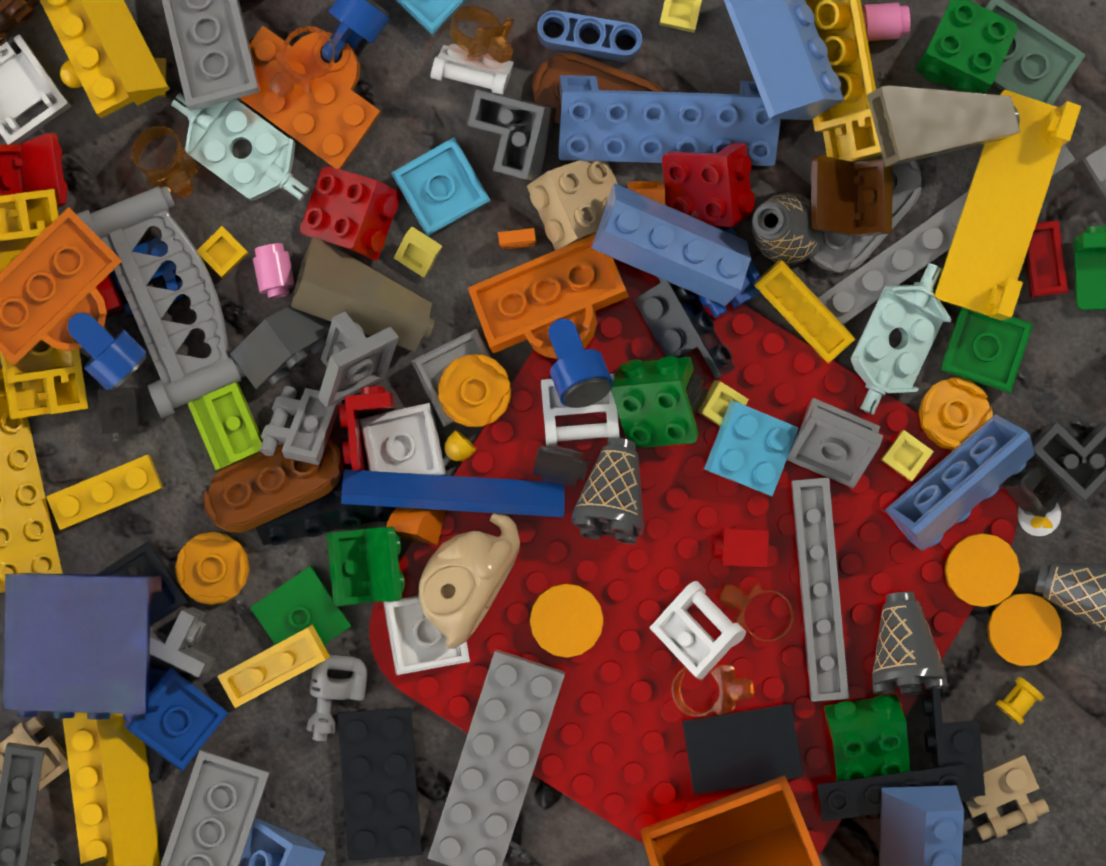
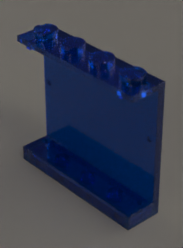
M46 573L5 574L3 710H17V717H38L39 711H52V718H74L75 712L87 713V719L92 720L110 719V713L123 714V720L126 721L146 720V714L159 711V705H148L150 595L151 592L161 591V576Z

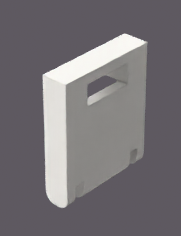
M20 34L13 38L17 46L22 50L19 54L14 51L8 42L0 46V134L7 144L21 143L72 107ZM41 101H44L49 108L20 128L15 120Z

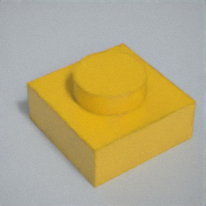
M223 226L197 250L199 255L223 279L249 254Z

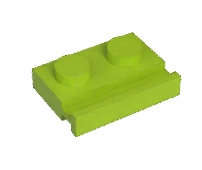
M234 382L187 403L215 470H220L260 452L263 439L238 382Z

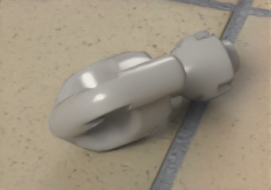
M330 655L327 660L314 666L311 676L310 694L318 699L316 712L308 720L306 728L307 731L313 732V740L327 741V735L335 733V721L330 713L332 700L350 699L361 701L364 699L367 667L360 659L349 656ZM327 670L351 671L353 675L349 679H333L327 677Z

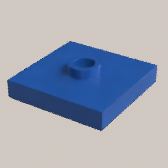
M170 667L124 724V727L179 770L183 771L228 715V712Z

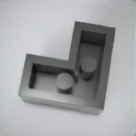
M476 89L468 126L501 134L493 171L526 180H536L541 174L556 108L504 94L503 96L493 94L489 90Z
M289 305L264 319L230 355L255 389L267 382L274 386L290 374L287 370L288 367L292 369L308 357L306 353L311 351L313 355H316L323 351L326 346L325 342L331 321L297 310Z
M1106 422L1099 423L1080 444L1059 423L1047 424L1032 440L1035 455L1031 459L1075 501H1086L1106 480Z

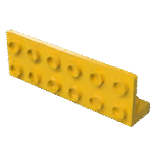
M1008 90L1002 91L1000 95L1011 96L1013 105L1019 112L1020 133L1004 140L984 144L934 297L938 300L1001 321L1012 318L1023 282L1018 281V277L1061 147L1070 141L1081 109V105L1069 101L1060 107H1056Z
M0 369L1 594L58 581L63 578L28 417L10 419L2 369Z

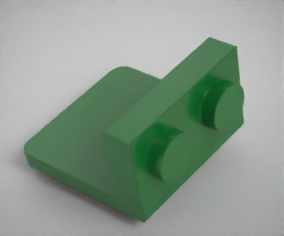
M950 0L933 38L921 56L915 71L923 74L924 78L930 82L942 83L958 92L986 94L998 74L1018 27L1015 22L970 0Z
M1106 226L1086 227V233L1073 238L1076 306L1080 310H1106Z
M667 356L660 360L644 362L641 360H631L620 365L613 380L611 392L627 440L635 442L636 448L696 442L699 433L686 392V387L694 370L691 357L677 358L675 356Z
M394 527L326 533L334 606L401 600L405 581L402 572L399 570L398 555L401 551V543Z
M897 694L879 695L874 698L851 702L844 701L824 706L825 719L833 743L836 781L910 771L906 719Z

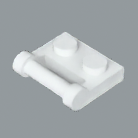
M459 44L443 45L438 57L434 59L431 78L442 81L444 77L492 89L493 94L503 96L514 62L507 61L505 57L496 53H486L483 55L471 52L468 47Z
M610 374V376H611V378H612V381H613V380H614V374ZM552 379L541 380L546 446H556L559 441L608 437V439L620 438L618 412L611 390L606 397L597 403L581 408H571L560 402ZM606 412L607 423L556 427L555 416Z
M694 581L685 587L649 628L696 678L702 680L731 647L742 641L746 631L739 623H732L705 595L706 589L698 581ZM695 604L722 632L716 641L687 612L691 605Z

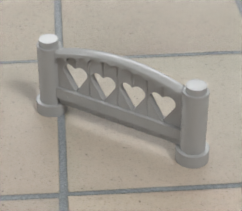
M157 186L93 213L85 210L76 214L122 260L114 271L161 379L147 385L161 419L175 414V408L234 382L242 381L241 378L246 376L228 352L224 316L210 274L190 239L169 213V209L175 207V203L167 186L162 188ZM150 227H158L161 230V241L165 242L168 246V252L162 257L132 252ZM164 261L175 263V275L180 276L182 279V287L179 290L172 291L147 286ZM182 294L190 298L191 305L189 308L193 309L197 314L196 321L191 325L161 320L176 297ZM199 328L204 331V342L208 343L211 347L209 357L202 359L175 354L191 330Z

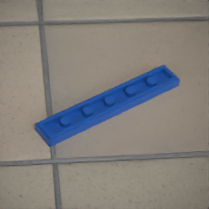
M344 469L341 504L564 517L565 495L564 483L363 470L352 471Z

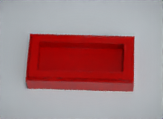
M1059 220L1036 223L1025 256L1030 298L1068 293Z

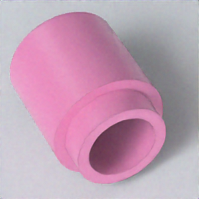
M899 2L866 4L862 6L868 41L900 39L901 35H909L911 20L908 5L900 6Z
M282 243L268 244L255 248L256 257L253 258V264L260 294H267L268 299H277L290 295L289 289L294 288L296 285L289 252L284 251Z

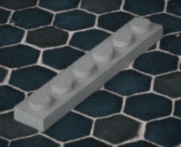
M829 478L791 481L810 701L849 699Z

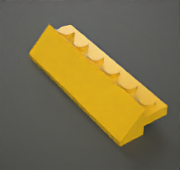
M40 0L100 119L132 102L139 106L169 90L124 0Z
M805 0L814 14L815 27L819 37L827 47V57L832 70L839 77L841 83L840 90L844 101L813 118L815 132H823L827 157L851 162L877 159L882 155L867 98L869 93L876 90L861 0Z
M54 189L0 196V272L58 217ZM40 340L15 365L0 352L10 419L88 409L79 349L69 351L56 349Z
M138 675L59 687L81 864L104 856L108 860L106 866H161L152 784L149 778L150 768L147 744L124 727V724L141 704Z

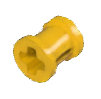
M1018 677L1015 680L1017 685L1003 701L998 700L995 705L1021 726L1024 723L1023 717L1036 701L1041 702L1045 697L1025 679Z

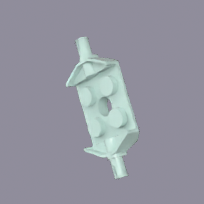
M179 93L176 98L186 105L184 96ZM237 99L193 111L173 100L171 106L187 116L189 120L185 152L249 200L260 199L279 188L287 190L299 201L305 196L294 187L304 194L308 193L309 188L296 180L293 174H291L295 142ZM239 140H247L252 145L250 155L244 159L234 157L232 152L233 145Z
M928 263L920 282H914L913 285L884 287L851 357L854 370L866 383L865 387L869 389L860 407L861 410L874 415L882 396H885L886 393L918 391L919 388L914 387L913 384L943 322H951L946 309L941 301L934 297L935 293H933V288L943 270L942 268ZM898 328L902 334L901 343L893 348L889 343V335L892 330Z

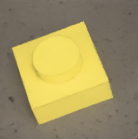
M665 0L659 25L695 33L702 0Z
M411 227L405 234L394 259L424 278L431 270L442 245L414 227Z
M714 380L697 413L721 426L730 401L746 406L749 399L724 383Z
M901 430L880 460L907 480L913 481L934 451L905 430Z

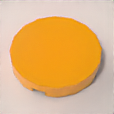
M482 354L465 355L453 360L443 370L438 382V400L443 412L454 422L466 427H482L496 421L506 411L511 398L509 378L505 369L496 360Z
M960 377L942 380L930 387L921 399L919 408L921 427L931 441L939 447L953 451L993 417L992 406H989L988 397L984 390L974 382Z
M219 532L198 534L189 540L179 552L175 566L177 581L185 593L196 602L209 605L225 603L237 596L246 585L250 571L248 555L241 543L230 535Z
M979 533L966 536L954 544L945 563L944 572L947 585L957 598L969 605L987 607L997 605L1011 595L1018 584L1020 567L1017 555L1007 542L994 535Z
M562 584L552 586L540 594L532 607L530 625L533 636L541 648L552 655L568 658L582 655L594 646L602 632L603 615L600 604L592 593L578 585Z
M1030 593L1012 594L997 604L991 616H989L987 623L988 640L994 652L1007 662L1019 666L1037 665L1049 659L1058 648L1062 636L1061 619L1055 608L1042 597Z

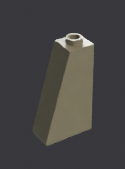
M889 85L880 87L867 95L885 167L1004 140L1020 133L1019 112L1013 105L1011 96Z
M312 237L301 262L291 303L292 308L331 322L334 316L345 311L353 322L361 326L364 334L370 336L391 327L399 337L397 345L416 352L421 339L428 340L435 321L430 318L431 302L320 238Z

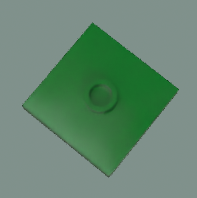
M960 307L939 371L1008 394L1011 393L1033 323L1015 317L1001 321Z
M309 566L250 607L274 644L313 624L322 643L325 645L352 626L341 608L333 605L332 595L312 566Z

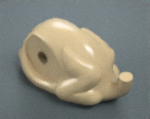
M493 513L490 522L497 525L501 530L499 537L481 531L457 534L439 546L424 568L418 594L421 609L430 623L446 636V646L448 648H457L465 643L475 632L515 564L520 548V539L516 524L507 514Z

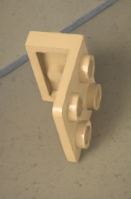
M579 160L547 171L527 185L531 202L537 209L544 224L546 236L552 242L555 250L597 232L614 183L618 184L608 161Z

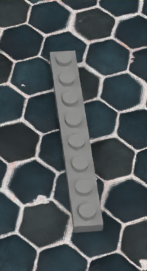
M1065 145L1061 147L1052 176L1075 160ZM968 191L819 296V300L844 324L877 301L885 286L901 284L928 265V263L949 250Z

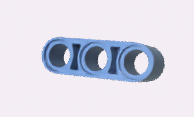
M548 11L539 18L537 24L539 42L549 50L577 53L583 56L618 62L634 60L641 50L642 34L635 25L562 11ZM550 23L560 24L564 32L560 37L550 38L543 31L546 25ZM586 29H593L599 34L600 38L594 44H586L581 41L580 33ZM628 35L634 39L635 46L630 50L624 51L617 47L615 40L619 36Z

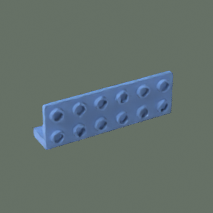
M560 75L561 115L558 157L560 160L662 163V156L669 151L718 153L731 143L736 142L746 143L747 155L751 159V165H775L780 119H769L755 81H740L739 94L599 90L596 76Z

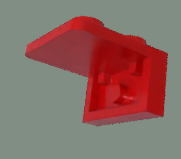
M46 133L22 144H0V196L54 189L57 208L66 204L68 189L62 170V149L55 133Z
M733 142L718 153L669 151L662 156L666 203L668 207L712 226L734 227L753 213L755 198L750 188L751 159L747 155L746 143Z
M325 166L320 171L300 225V232L308 237L320 238L327 243L344 247L365 258L377 261L385 245L386 236L393 217L398 210V203L402 193L378 180Z
M383 386L360 388L361 395L345 396V404L339 405L341 427L348 428L349 441L343 442L345 464H351L352 471L365 470L362 431L359 420L360 412L396 409L395 395L391 392H386Z

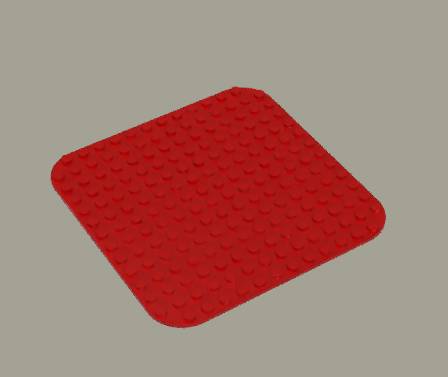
M613 258L629 297L595 311L597 320L594 337L585 350L593 349L601 352L609 373L614 374L615 378L621 364L631 360H641L642 362L660 360L665 356L633 301L660 284V280L652 274ZM696 294V299L701 308L712 318L714 330L721 343L729 348L735 369L715 379L698 348L683 356L691 357L694 368L686 387V392L699 433L696 442L636 448L635 451L639 456L644 513L643 534L638 536L637 544L620 543L615 540V537L601 535V539H588L579 535L580 528L575 527L571 523V517L602 447L607 445L608 437L559 441L556 446H546L541 380L552 379L550 370L558 359L544 357L533 349L510 385L511 398L506 411L496 421L485 425L473 444L477 450L469 458L462 461L454 476L564 483V517L507 514L517 526L520 548L515 564L478 628L466 641L470 662L396 675L384 603L375 602L370 617L369 638L377 665L396 688L466 733L469 732L496 649L565 671L566 673L533 775L644 844L641 835L642 828L757 786L751 785L694 794L682 720L791 703L803 777L788 779L787 781L819 857L842 820L822 822L817 784L836 781L833 743L825 719L824 706L844 701L851 702L869 699L879 695L897 694L904 716H907L920 694L903 696L900 689H895V692L889 694H873L872 672L882 607L886 604L885 596L897 592L915 593L916 601H919L942 659L975 606L969 605L957 598L949 588L944 572L945 563L954 544L966 536L979 533L994 535L1007 542L1010 546L1012 545L1017 529L1018 515L1016 499L1008 479L999 485L998 491L993 496L983 499L978 503L965 520L955 523L948 529L936 545L922 551L906 538L885 509L948 456L952 450L939 447L931 441L921 427L919 414L888 394L882 396L874 415L861 410L860 407L869 391L861 377L834 360L827 363L813 347L743 304L734 309L729 302L725 306L727 312L715 319L709 308L703 307L699 300L700 295ZM714 380L724 383L749 399L746 406L798 427L796 437L800 432L807 407L812 398L880 426L879 434L883 435L881 445L854 489L829 478L849 699L810 701L791 481L828 477L786 460L773 496L704 470L720 426L697 413V410ZM606 412L555 416L556 427L607 423ZM618 414L619 436L626 439ZM901 430H905L934 451L913 481L907 480L880 460ZM446 510L438 545L411 542L399 562V570L402 572L405 581L401 599L418 596L419 583L424 568L431 556L446 540L457 534L470 531H481L499 537L501 535L500 528L490 522L493 513ZM722 528L768 530L767 568L721 565L720 557H714L715 535H722ZM694 581H698L706 589L705 595L732 623H739L746 631L742 641L731 647L702 680L696 678L649 628L685 587ZM562 584L578 585L592 593L600 604L603 615L602 632L594 646L582 655L568 658L552 655L541 648L533 636L530 625L532 607L540 594L552 586ZM695 604L688 608L687 612L716 641L722 632Z

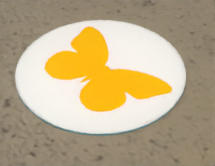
M1033 493L1025 497L1020 503L1017 512L1018 521L1027 533L1034 536H1045L1052 533L1059 525L1061 510L1057 501L1050 495Z

